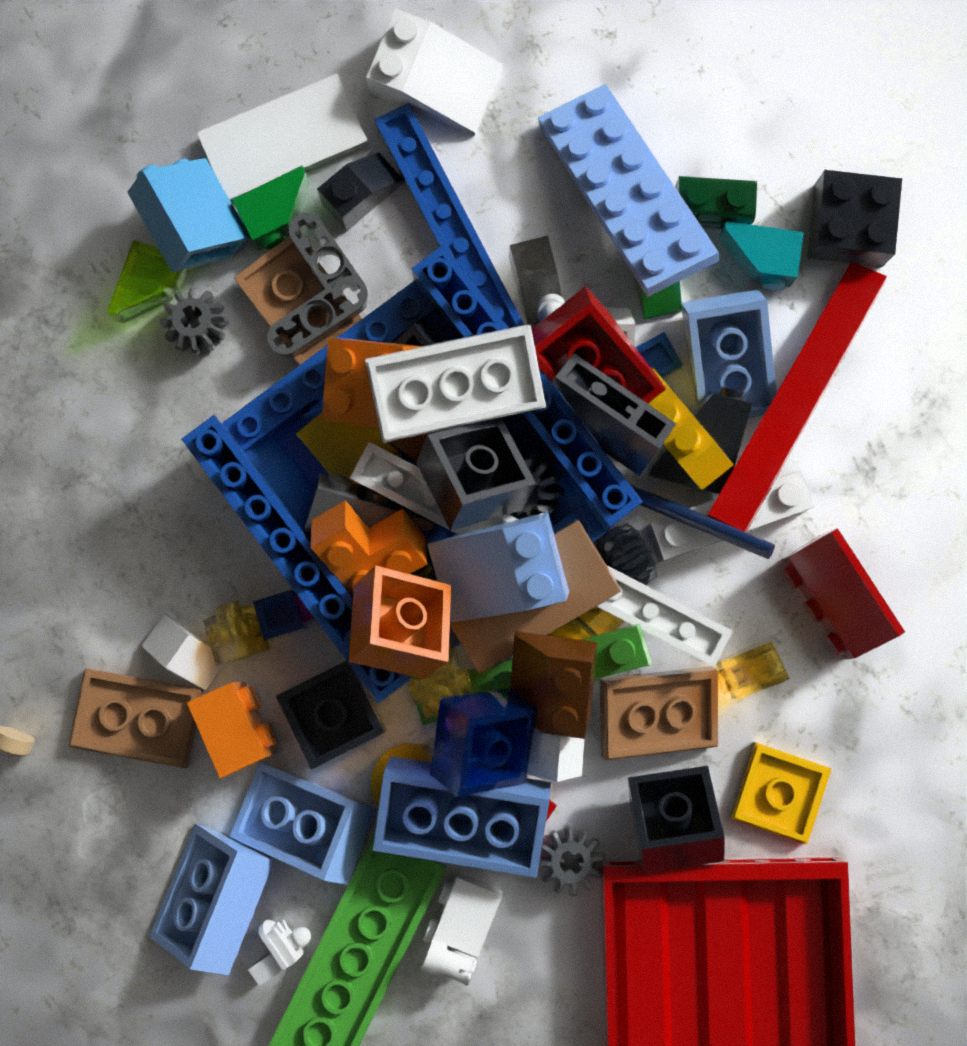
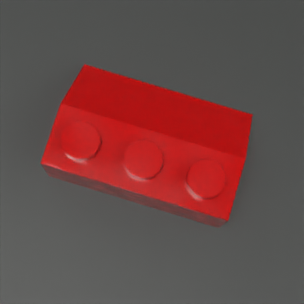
M838 528L817 536L781 559L785 566L782 569L785 579L793 589H800L807 600L803 603L805 610L814 622L820 621L828 632L825 640L837 656L842 655L844 659H855L905 633L898 619Z

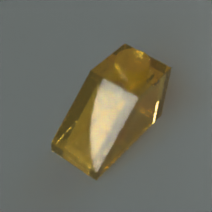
M772 641L755 643L718 660L716 663L718 668V686L723 694L729 692L731 698L735 699L790 679Z

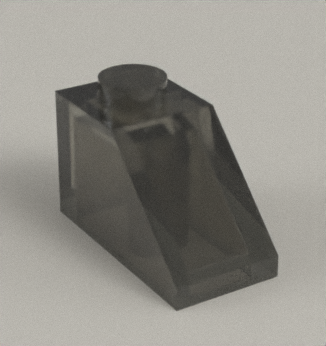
M548 235L509 246V261L526 324L531 325V329L540 323L536 309L539 300L543 296L552 293L562 297L558 272Z

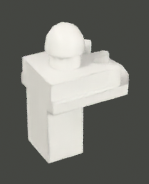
M269 919L260 923L258 928L259 936L270 952L248 969L258 986H261L297 962L305 953L303 947L311 939L309 929L298 927L291 931L284 919L277 923Z

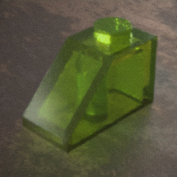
M133 240L107 313L116 322L124 324L172 301L176 290L180 291L184 286L187 270L172 272L159 248Z

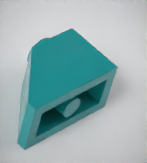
M730 221L725 222L720 231L719 240L751 282L762 283V288L767 290L781 291L785 287L790 288L798 278L804 232Z

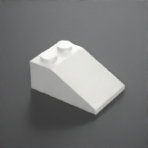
M395 8L366 79L370 96L399 107L409 103L413 112L476 135L503 64L433 22Z

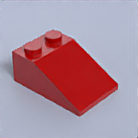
M586 286L531 329L538 367L552 383L556 375L575 353L647 404L666 390L663 383L610 313Z

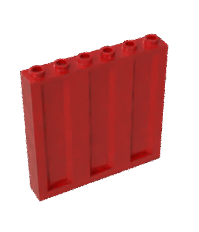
M840 857L724 859L723 862L643 873L641 860L604 861L601 863V871L603 872L601 877L605 1046H855L847 861Z

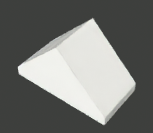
M165 613L142 644V647L166 669L204 690L209 689L230 658Z

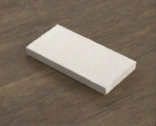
M337 73L197 132L213 172L231 203H233L232 199L301 165L305 172L368 146V141Z
M529 324L365 359L383 443L546 408L531 325Z

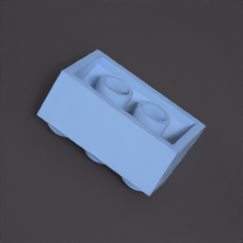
M194 824L149 937L191 970L229 975L275 860L265 853L225 834L199 824Z

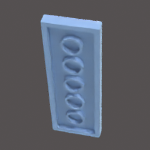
M606 84L538 117L539 127L647 297L719 261L718 250Z

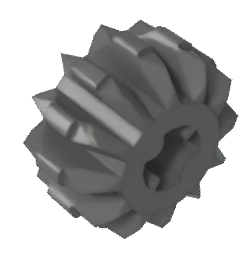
M191 287L186 299L180 292H175L174 296L178 301L176 306L170 303L164 304V309L171 316L160 319L161 325L169 329L164 335L169 342L176 341V349L180 352H184L190 346L191 352L194 355H200L202 344L209 351H214L215 345L211 341L213 337L219 340H224L226 337L224 332L218 327L229 324V319L221 315L225 309L221 301L213 302L214 296L210 291H205L199 296L196 288ZM196 315L200 325L193 328L190 318Z
M565 825V838L560 840L557 832L551 830L549 835L555 843L554 846L545 842L542 843L541 851L550 855V857H540L539 867H551L542 874L541 878L546 883L557 877L554 883L555 892L560 893L565 883H569L570 894L575 896L578 892L577 882L581 881L584 888L589 891L593 886L587 876L590 874L596 878L602 877L603 872L592 864L604 862L605 855L599 852L591 853L600 845L597 838H593L584 844L588 834L586 828L582 827L578 831L576 838H573L572 827ZM567 851L572 855L581 854V858H577L579 865L574 869L570 865H565L564 867L560 865V862H565L562 855Z

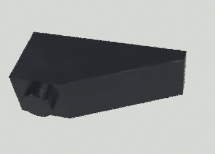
M575 353L553 380L554 385L604 452L638 476L647 467L676 425L668 417Z

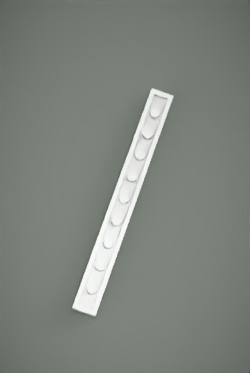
M368 442L350 478L449 529L420 469ZM507 514L451 531L460 535L519 519ZM607 566L621 588V592L597 605V607L632 625L640 623L643 631L715 667L733 633L731 629Z

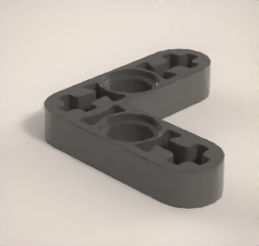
M311 213L297 215L290 223L289 235L294 246L325 290L275 322L269 328L267 333L269 347L277 356L284 359L299 355L362 313L369 303V293L365 283L323 222ZM304 225L309 229L316 227L313 233L320 247L315 251L306 237L299 239L302 235L300 228ZM325 255L336 256L340 260L339 269L332 274L322 273L318 269L320 259ZM346 288H350L353 292L359 289L360 292L357 294L359 301L356 304H352L349 300L338 306L342 314L336 316L333 306L327 300L333 297L335 304L345 298L343 291ZM315 308H323L329 312L328 323L323 327L315 328L308 323V315ZM300 319L304 329L310 335L304 338L300 331L291 338L293 345L290 348H287L284 344L277 347L276 344L280 341L278 334L285 331L290 335L297 331L299 328L294 322Z

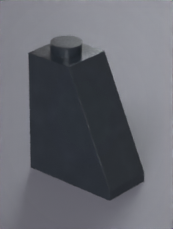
M722 386L720 393L710 391L692 412L693 416L733 463L732 467L703 490L720 494L735 467L752 407L750 401L743 399L745 394L743 391ZM665 446L649 464V476L700 489Z

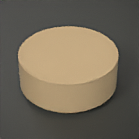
M0 726V751L15 756L30 754L35 742L31 735L15 728Z

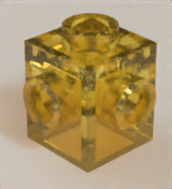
M239 601L226 603L216 607L218 614L203 620L206 640L211 647L216 666L249 658L270 650L264 621L260 616L257 604L241 607Z
M450 648L448 663L426 679L412 676L410 691L413 702L421 704L425 718L434 716L449 717L458 711L465 710L466 695L472 692V685L467 668H460L455 649Z

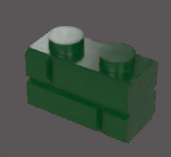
M678 177L675 188L702 228L722 229L726 221L753 224L756 217L757 181Z

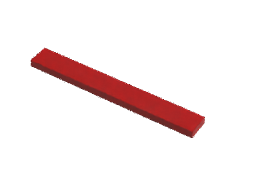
M851 261L709 511L708 517L744 532L749 530L886 284V275Z

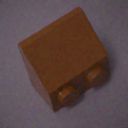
M515 631L509 710L542 733L585 739L591 718L598 642Z

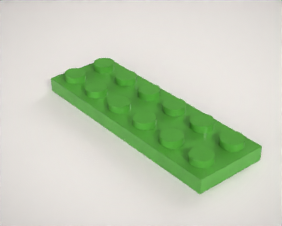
M374 832L269 1046H360L441 881L447 865L438 861L373 851Z

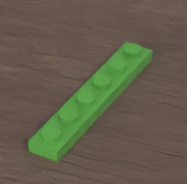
M640 623L581 639L598 642L594 680L649 666L652 663ZM512 658L501 661L480 674L474 668L412 686L411 689L422 725L509 703Z

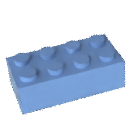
M390 756L383 774L373 851L537 878L551 782Z

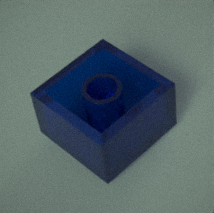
M509 688L440 698L430 775L457 797L525 784L538 708Z

